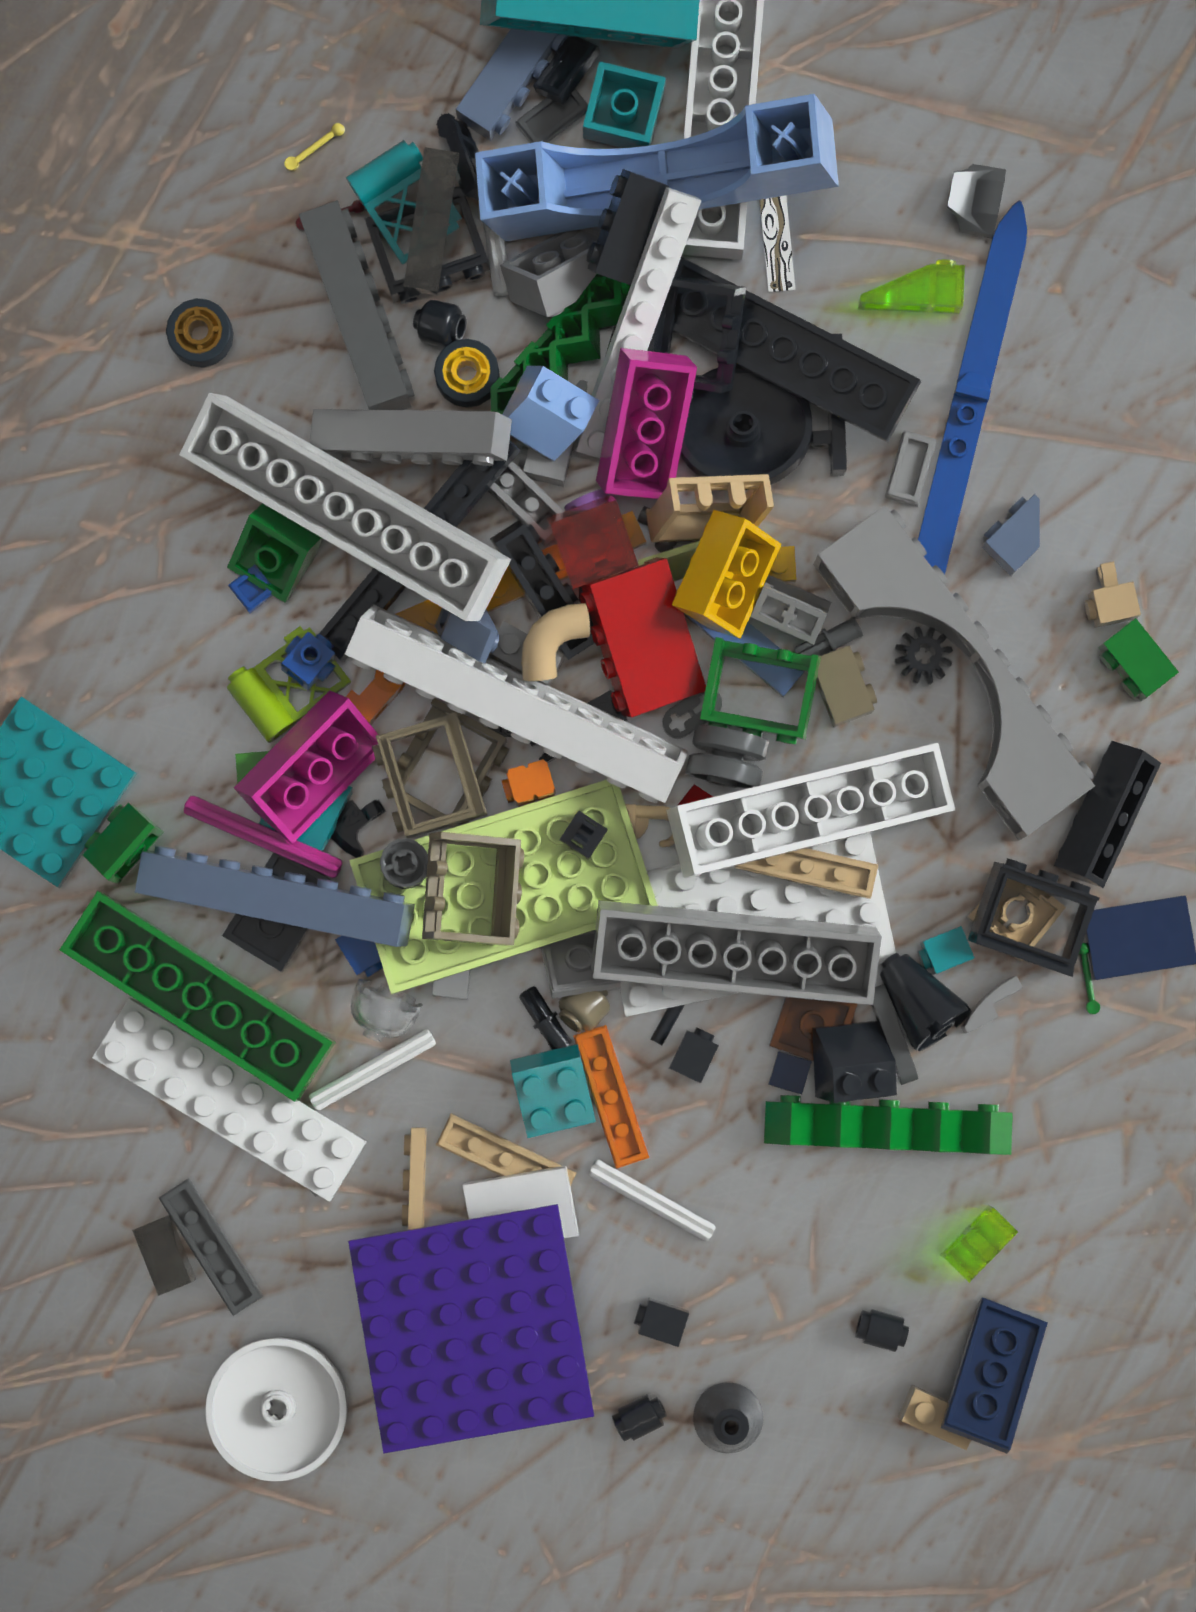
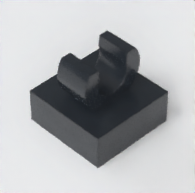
M578 811L559 841L589 860L608 829L581 811Z

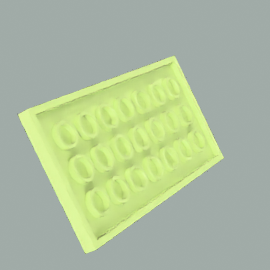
M607 780L441 831L521 839V848L524 850V862L522 868L519 869L518 883L521 884L522 895L516 907L519 933L517 938L514 939V945L498 946L422 939L426 878L414 888L401 889L394 887L385 879L381 871L380 859L383 850L349 860L357 886L372 889L371 895L383 897L384 892L404 895V902L415 904L407 946L394 947L375 943L391 995L594 931L598 900L658 906L620 787L609 783ZM578 811H581L608 829L589 860L559 841ZM429 835L415 839L425 848L428 854ZM447 844L446 862L448 869L444 877L443 897L445 898V907L442 911L441 919L442 932L491 936L497 849Z

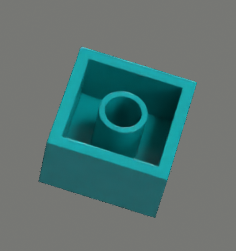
M599 61L583 124V139L620 148L650 146L665 93L666 77Z
M578 1044L510 1060L527 1138L596 1122Z

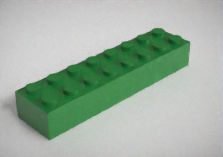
M96 892L59 949L67 956L294 1102L300 1100L336 1044L335 1041L105 893Z

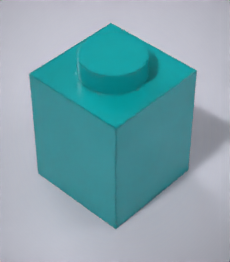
M962 926L920 942L922 949L917 951L922 966L926 970L931 969L933 975L975 958Z

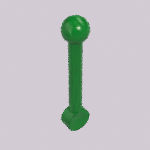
M1083 942L1079 955H1081L1088 996L1086 1011L1090 1014H1097L1100 1011V1004L1095 1001L1087 955L1089 953V945Z

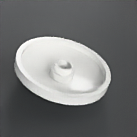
M291 1338L261 1339L237 1350L216 1372L206 1398L207 1427L218 1452L238 1471L264 1481L292 1480L315 1470L326 1461L337 1447L347 1421L348 1402L346 1390L334 1365L316 1348Z

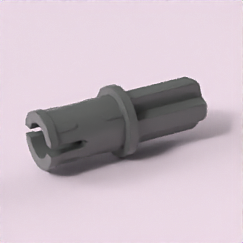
M851 617L849 620L827 631L825 628L822 629V633L818 635L814 645L804 642L796 646L794 650L797 654L822 656L835 651L837 648L858 637H862L863 633L856 619Z

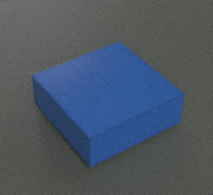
M256 565L248 569V573L254 574L265 583H269ZM245 574L243 576L240 575L228 586L247 611L252 613L273 596L271 594L272 591L266 587L264 591L248 581V576Z

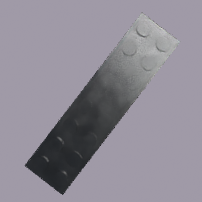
M681 257L675 272V276L735 285ZM678 287L673 332L718 355L721 348L722 319L725 315L727 295ZM746 290L736 365L888 443L921 384V380Z

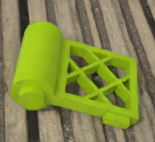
M299 626L283 638L287 644L258 665L248 670L243 666L228 677L231 682L227 686L228 691L268 743L278 739L291 729L329 690L338 693L351 684V680L334 659L332 663L336 667L333 672L340 681L331 688L315 686V683L309 690L311 691L309 704L297 712L289 702L290 688L306 689L297 683H291L292 678L289 676L287 682L273 680L265 669L273 663L283 662L285 659L283 656L287 654L285 650L296 636L302 639L307 632L316 636L310 627L304 631ZM279 687H286V695L282 693ZM314 692L323 693L314 699Z

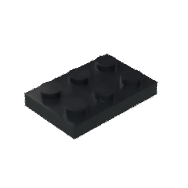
M275 853L271 855L265 867L273 869L272 875L284 877L285 872L305 875V882L317 884L318 879L330 880L319 872ZM235 914L222 936L280 972H283L309 929Z

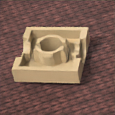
M1007 878L989 931L1035 947L1066 907L1052 895L1042 890ZM1026 899L1028 902L1025 904L1027 910L1025 921L1021 924L1010 923L1006 928L1003 924L1008 921L1006 916L1008 904L1012 901L1023 902ZM980 902L967 916V919L972 923L974 922Z

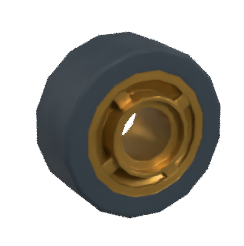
M195 298L184 301L173 310L167 320L166 335L169 345L177 357L190 366L207 367L217 364L226 357L232 347L234 332L230 319L219 305L210 300ZM196 327H207L208 334L205 338L195 340L191 337Z

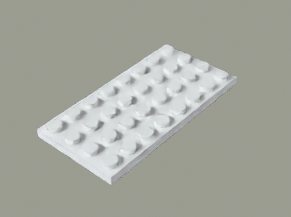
M870 832L807 848L877 864ZM680 864L647 870L658 906L876 927L882 936L878 964H882L888 957L896 953L878 869L871 899L735 869V866L688 878H683ZM621 981L620 987L625 1017L741 993Z

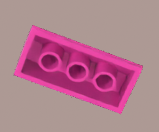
M329 690L247 773L234 789L254 812L288 842L293 844L375 760L372 746L378 744L376 735L379 734L349 698Z

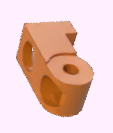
M379 670L375 671V679L360 695L353 690L346 695L370 725L375 722L405 686V682L403 684H396L383 677L384 673Z

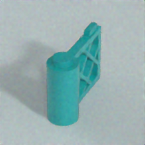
M404 140L346 177L352 190L402 265L458 230L460 226L457 221L462 219L451 200L444 203L420 165L424 158L414 142L408 145ZM419 180L422 181L428 191L425 205L405 201L408 187ZM403 191L402 199L393 198ZM431 197L438 208L429 206ZM385 202L400 204L397 223L382 221L375 209ZM404 205L424 210L420 229L400 225ZM428 211L443 214L449 226L439 233L424 230ZM387 227L395 228L394 237H392ZM399 229L419 234L417 247L405 255L397 244ZM423 235L432 236L421 244Z

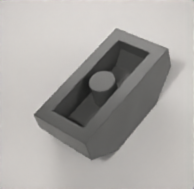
M972 164L968 169L954 171L947 208L958 220V232L992 239L998 218L1006 169Z

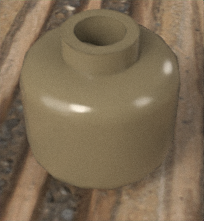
M591 991L561 997L559 1000L560 1019L576 1032L593 1030L610 1010V1004L606 998L608 991Z

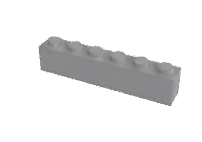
M313 409L309 443L341 462L342 457H349L351 461L358 463H371L372 458H381L382 462L401 464L402 459H411L413 463L430 465L432 464V459H442V463L449 465H462L463 460H472V463L476 465L493 466L494 461H507L512 419L492 411Z

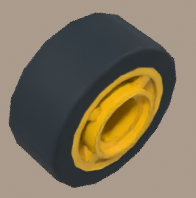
M472 339L456 340L444 347L438 355L434 367L437 388L442 396L452 404L465 408L479 406L491 398V386L500 377L497 358L491 349L480 341ZM465 366H470L477 372L474 378L466 381L458 377L459 370Z

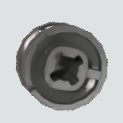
M408 838L397 839L389 843L383 850L380 859L381 871L385 879L394 887L401 889L414 888L427 877L428 854L425 848L417 841Z

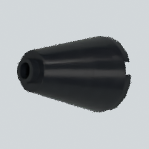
M895 953L881 964L883 970L880 973V977L887 989L909 1042L916 1051H923L947 1036L945 1032L953 1025L957 1028L972 1012L966 1002L908 954L900 956L898 953Z
M720 1383L711 1386L701 1394L695 1404L693 1422L698 1437L706 1446L720 1453H736L748 1448L758 1438L763 1426V1411L757 1397L746 1387L737 1383ZM730 1420L737 1422L731 1428L724 1427L726 1422Z

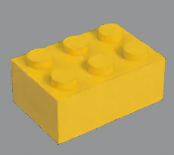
M713 510L708 523L705 525L696 551L691 557L682 583L677 589L672 606L708 629L740 639L781 547V543L745 518Z

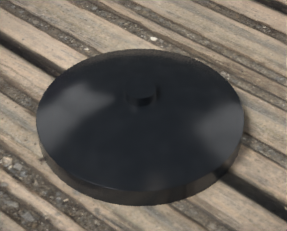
M736 365L733 390L716 393L693 388L680 455L687 466L699 477L769 474L770 485L794 471L809 449L812 437V414L809 402ZM718 367L706 372L702 376L717 378Z

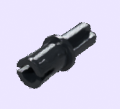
M533 986L523 991L519 998L536 1023L533 1025L534 1029H539L551 1050L570 1045L572 1040L556 1018L557 1012L552 1013L538 989Z

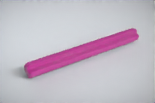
M190 796L184 805V813L330 878H336L341 871V859L298 840L292 844L277 831L199 797Z

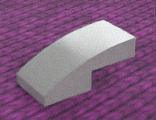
M1013 976L1000 983L975 1005L961 1026L964 1033H969L999 1017L992 1004L1023 988L1017 976Z

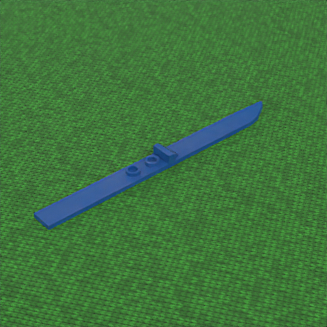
M1020 200L1014 203L1004 215L992 237L918 540L927 552L924 556L931 567L937 565L944 575L1025 252L1027 225L1024 206Z

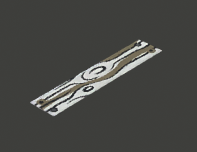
M787 196L761 199L760 210L768 292L796 290Z

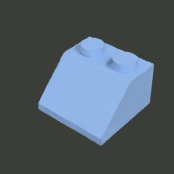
M527 366L502 415L512 419L510 436L548 459L555 461L584 432L600 400L544 366Z

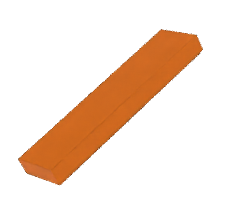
M604 1025L591 1031L574 1035L575 1044H578L583 1068L616 1169L649 1158L607 1026Z

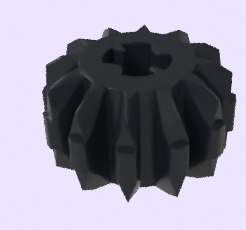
M919 626L915 627V639L910 634L904 633L901 638L906 645L897 644L894 650L905 656L896 658L894 664H906L907 667L902 670L900 675L904 678L910 671L913 672L912 684L917 685L921 675H923L926 685H931L933 683L932 673L937 678L942 679L945 673L940 666L951 667L952 665L950 659L942 656L950 654L953 649L951 646L941 648L940 645L947 637L942 634L937 640L933 639L932 637L935 633V628L929 627L924 637L922 629ZM920 648H925V653L929 651L932 655L927 660V664H922V659L916 660L915 655L920 651Z

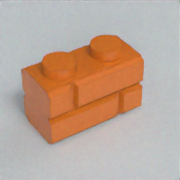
M544 759L528 763L527 768L522 765L508 769V779L501 780L508 803L515 801L518 807L533 803L535 800L540 801L555 796L556 794L548 763Z

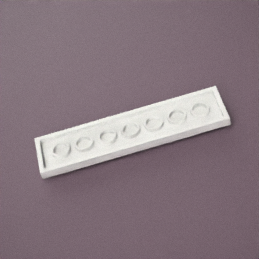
M128 998L92 1057L329 1202L334 1198L367 1143L366 1140L303 1102H294L189 1033L131 998Z

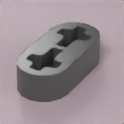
M705 691L685 698L665 713L662 727L669 737L681 739L694 732L696 725L707 723L700 720L701 711L697 714L693 711L700 704L699 697L705 695ZM718 693L715 711L720 712L722 698ZM689 712L691 718L685 721L684 731L680 732L678 728L673 730L669 728L672 722L671 715L676 714L677 717H682Z

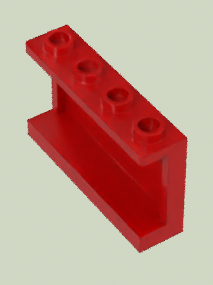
M656 557L644 561V564L595 582L581 584L583 593H580L581 603H586L588 613H590L593 626L590 627L591 636L595 645L601 648L604 657L600 661L601 668L605 677L611 680L614 692L611 693V699L617 712L621 711L623 716L632 718L706 690V684L684 613L672 606L677 590L667 558Z

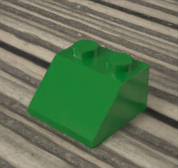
M262 503L249 515L227 568L238 575L243 576L245 574L249 577L248 581L264 591L266 590L265 588L269 589L274 597L286 603L313 562L323 538ZM256 565L270 584L268 585L254 574L248 573V569Z
M127 803L125 807L121 804L116 807L107 818L110 824L102 833L96 831L84 845L87 850L83 856L108 881L117 884L139 862L142 851H148L164 833L163 830L130 803Z

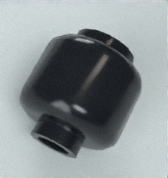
M429 300L423 305L422 309H418L415 312L413 318V327L417 329L421 342L446 347L456 340H462L466 331L467 321L465 315H462L459 306L451 303Z

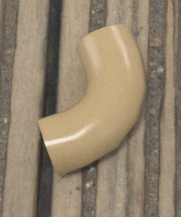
M586 603L566 605L548 611L532 625L523 642L521 666L524 681H542L556 678V652L559 646L565 641L590 637V621Z

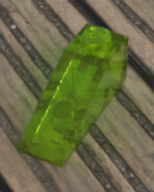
M949 259L937 260L936 264L926 265L861 294L858 300V309L960 314L964 304L965 265H956V261Z

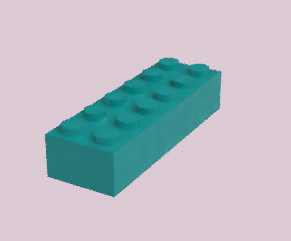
M481 0L480 25L677 49L697 40L700 0Z

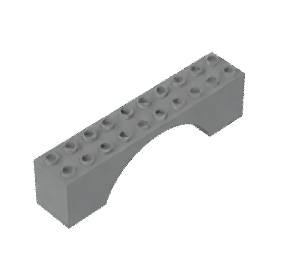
M885 505L821 551L813 565L855 619L873 616L898 617L927 627H933L941 635L944 634L971 661L986 688L993 717L991 753L978 787L1016 838L1021 840L1095 787L1091 781L1094 775L1083 761L1078 763L1070 753L1073 747L1069 740L1062 733L1057 735L1049 725L1052 719L1048 712L1041 705L1036 707L1028 697L1031 691L1023 679L1020 677L1015 679L1007 668L1010 666V663L1000 649L994 651L987 642L989 634L979 621L973 623L966 614L968 606L958 593L952 595L945 586V583L948 582L946 576L937 565L931 567L924 556L927 552L916 537L910 539L903 528L906 524L900 514L895 509L890 512Z

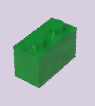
M1136 618L1098 647L1102 652L1099 655L1105 666L1110 671L1116 670L1123 678L1121 685L1132 698L1138 697L1140 701L1146 699L1179 673Z

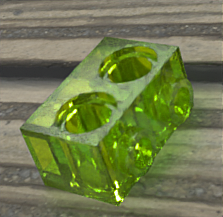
M988 1205L940 1256L962 1278L970 1283L1018 1231L994 1207Z

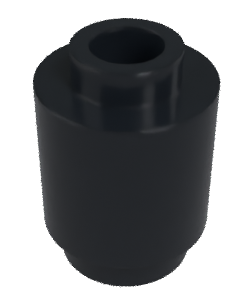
M871 1309L870 1312L862 1310L857 1323L855 1337L863 1339L864 1344L896 1352L898 1346H905L909 1326L904 1325L903 1317Z
M646 1394L619 1408V1413L613 1415L612 1419L623 1441L631 1438L635 1441L664 1426L662 1418L666 1417L667 1414L658 1397L652 1399L649 1394Z

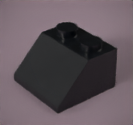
M878 1021L812 1028L815 1097L832 1103L897 1095L896 1060Z

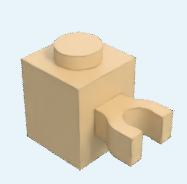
M1114 561L1100 564V567H1097V573L1102 588L1092 590L1088 594L1089 600H1085L1088 620H1094L1095 628L1137 619L1141 612L1134 581L1118 584Z

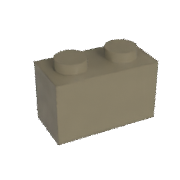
M850 645L820 656L821 662L816 684L833 728L871 714L875 710L873 704L877 703V698L870 683L865 685L860 673L865 671V667L859 652L853 653Z

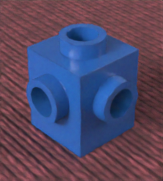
M307 632L302 639L296 636L285 650L288 656L281 663V670L309 691L318 679L324 682L336 666L332 663L335 658V652L332 651L334 646L320 634L313 636L310 632ZM307 657H312V658H314V660L310 661V660H307L306 658H307Z

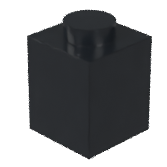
M697 1027L694 1033L686 1030L669 1069L701 1083L719 1046L713 1043L715 1036Z
M648 1298L646 1305H639L634 1324L639 1325L638 1334L679 1347L689 1311Z

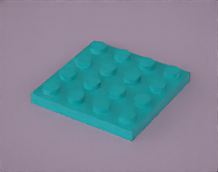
M20 697L0 727V849L60 888L87 849L84 847L87 840L96 831H99L137 773L25 698Z

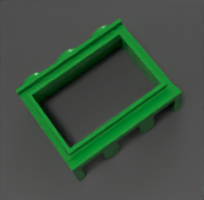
M715 637L700 720L708 722V725L728 729L729 726L742 728V732L760 737L763 736V732L777 735V742L796 745L797 739L806 740L816 680L821 662L820 656L797 654L785 649H769L751 643L741 644ZM725 657L808 672L798 726L715 711Z

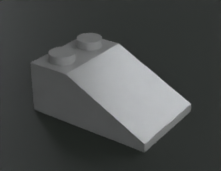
M592 227L558 233L501 264V271L511 302L545 317L557 316L564 311L565 307L576 302L597 274L588 269L589 262L586 261L590 245L592 242H597L601 229Z

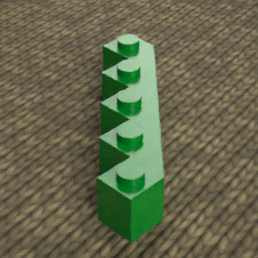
M596 274L576 302L565 307L561 314L554 316L547 323L546 327L548 329L535 343L531 341L514 360L516 365L503 379L499 377L491 386V411L503 414L527 366H544L568 381V364L601 359L600 328L617 325L631 285Z
M780 1095V1102L766 1101L764 1143L1011 1155L1013 1113L999 1112V1105L978 1104V1111L952 1110L949 1109V1103L928 1102V1108L900 1107V1100L879 1099V1106L850 1105V1101L829 1102V1104L801 1103V1096Z

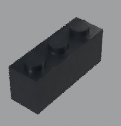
M622 169L621 175L615 176L610 189V195L613 197L609 209L605 208L599 219L598 228L601 231L597 242H592L587 253L586 261L589 262V270L628 285L632 284L666 187L669 188L668 185Z

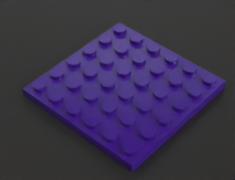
M558 1204L348 1241L383 1454L594 1417Z

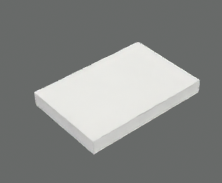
M567 1166L465 1182L462 1185L469 1219L558 1204L564 1238L579 1235Z

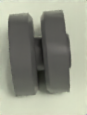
M696 725L692 744L696 748L712 754L694 753L689 755L685 774L706 780L712 784L731 788L748 789L760 786L763 771L758 766L743 760L762 761L766 759L769 740L733 729L711 725Z

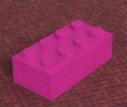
M620 348L596 482L605 494L658 499L667 487L668 478H676L697 372V366L688 356Z

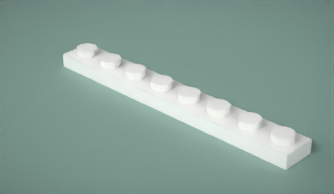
M668 187L665 189L591 395L600 401L584 432L574 442L573 448L576 452L600 458L620 348L648 350L702 201L696 196Z

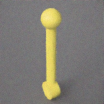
M340 123L334 124L330 132L299 155L286 158L284 162L288 171L297 170L299 162L333 137L342 136L345 131L344 126Z

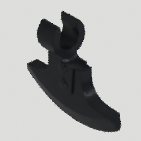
M350 800L337 820V827L331 839L346 853L355 858L361 857L364 854V850L358 841L359 830L386 812L380 800L370 802L361 810L353 800Z

